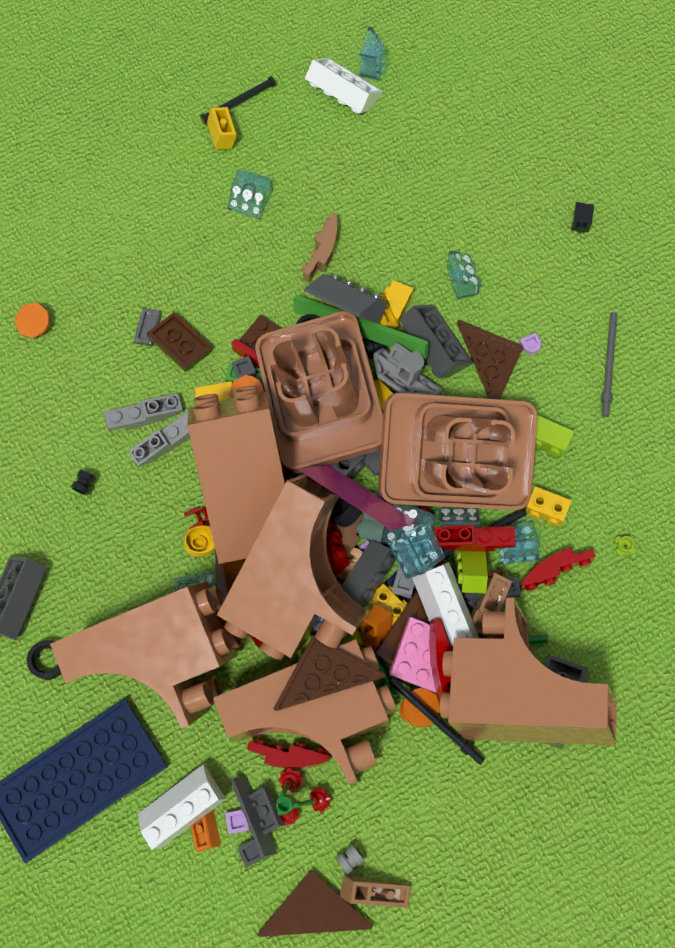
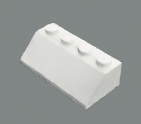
M330 58L313 59L305 77L311 86L324 90V94L331 97L334 96L340 104L350 106L351 110L358 114L368 112L383 94L382 90Z
M449 562L412 576L429 621L433 619L441 620L452 650L454 638H479Z
M204 764L138 813L140 831L151 850L163 848L226 800Z

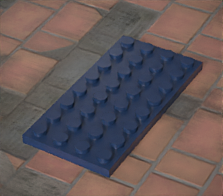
M124 698L1 780L0 821L23 862L27 864L158 775L168 766Z

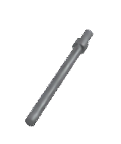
M615 312L610 313L604 392L601 394V403H603L602 417H609L610 404L613 400L611 389L618 316Z

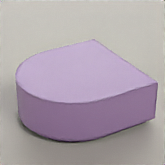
M536 332L519 340V344L523 346V351L529 355L538 353L541 348V340Z

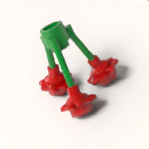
M288 767L287 770H282L281 777L278 780L282 784L283 790L279 792L280 798L276 801V808L278 810L277 814L281 816L284 826L288 824L294 825L295 819H299L298 807L312 805L315 812L323 813L326 808L330 807L329 801L331 800L326 789H320V787H316L313 792H310V800L296 802L292 795L286 794L288 790L294 792L295 789L299 790L303 781V777L299 776L300 771L293 770L291 767Z

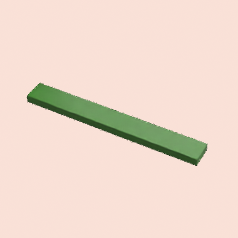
M299 295L293 298L294 312L303 316L314 314L323 317L341 311ZM355 316L362 337L389 347L399 343L410 352L417 350L423 359H426L428 356V341Z

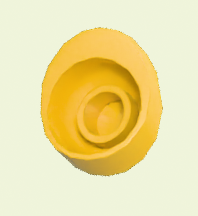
M196 526L186 533L183 545L189 555L203 557L215 551L210 526Z

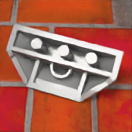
M384 348L374 353L377 377L388 389L394 390L397 393L439 395L442 393L443 389L419 374L417 381L408 387L394 377L397 366L388 360L390 353Z

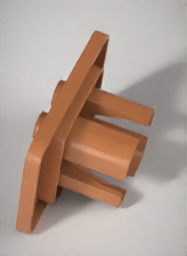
M340 311L263 334L257 340L255 346L267 394L280 458L287 470L293 473H301L298 470L300 468L329 465L381 449L383 413L360 327L354 315L346 311Z
M394 393L386 399L383 408L378 479L379 495L386 502L401 505L503 510L523 509L527 506L532 491L537 428L536 409L532 404L525 401Z

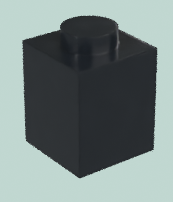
M576 202L571 230L579 233L589 232L592 224L594 204Z

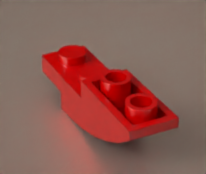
M474 525L434 527L435 547L486 552L495 551V548L516 547L514 526L474 528Z
M571 547L548 557L524 578L520 584V590L532 591L537 589L538 585L544 583L545 586L555 584L556 580L560 577L559 571L566 573L573 570L572 567L580 565V568L591 565V562L596 557L593 549L574 555Z
M257 739L254 742L249 741L247 746L248 751L266 756L264 760L265 765L278 768H310L328 763L331 759L327 755V751L318 748L315 751L307 749V745L297 742L296 746L290 745L289 752H285L286 748L274 745V748L266 746L267 742Z

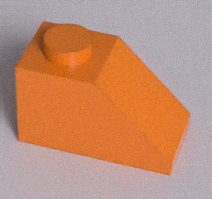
M377 604L369 610L370 613L367 619L361 625L360 635L363 643L361 647L365 648L371 645L374 653L392 627V613Z

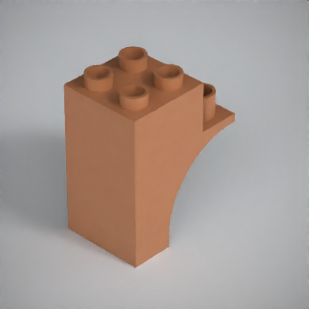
M257 386L238 388L233 391L234 398L219 401L217 394L202 395L194 399L195 406L189 407L187 427L219 564L247 558L285 485L266 392L258 393Z
M306 474L287 480L217 616L227 621L224 628L229 633L239 638H247L248 634L263 642L261 650L264 653L279 660H282L285 655L291 658L310 639L320 618H323V621L315 634L316 639L326 646L337 648L341 640L345 639L348 633L353 635L370 613V611L355 602L344 591L337 581L329 562L326 544L327 528L332 510L339 496Z
M208 581L180 589L53 642L50 645L65 683L83 676L99 673L119 674L136 679L153 689L163 698L171 708L182 729L209 712L208 707L214 704L213 698L223 694L222 687L216 676L213 675L197 682L195 676L218 668L237 657L235 649L241 647V640L224 628V620L217 616L225 599L218 586L210 588Z
M506 598L505 611H484L482 620L484 636H490V639L454 638L453 651L444 652L443 673L444 676L451 677L450 693L443 692L441 694L440 714L442 718H449L448 723L450 726L457 730L466 740L616 746V702L609 685L574 681L556 674L539 662L532 654L529 645L528 621L515 598Z
M355 639L337 647V649L377 670L380 669L371 645L360 649ZM297 664L213 698L228 739L239 743L261 734L277 732L291 733L309 738L324 747L335 758L343 770L348 784L351 786L359 783L356 776L357 773L377 766V762L368 740L345 748L344 744L388 726L389 719L387 715L396 712V706L388 686L384 685L376 689L373 681L275 711L273 708Z

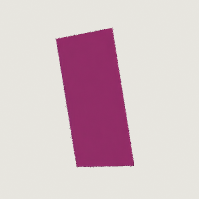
M330 465L298 469L390 530L418 523Z

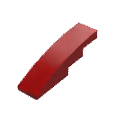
M433 619L430 621L429 634L430 664L440 702L443 692L450 693L447 683L451 682V677L444 676L443 655L445 651H452L441 620Z

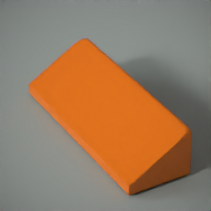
M212 810L191 826L196 852L221 846L214 810Z

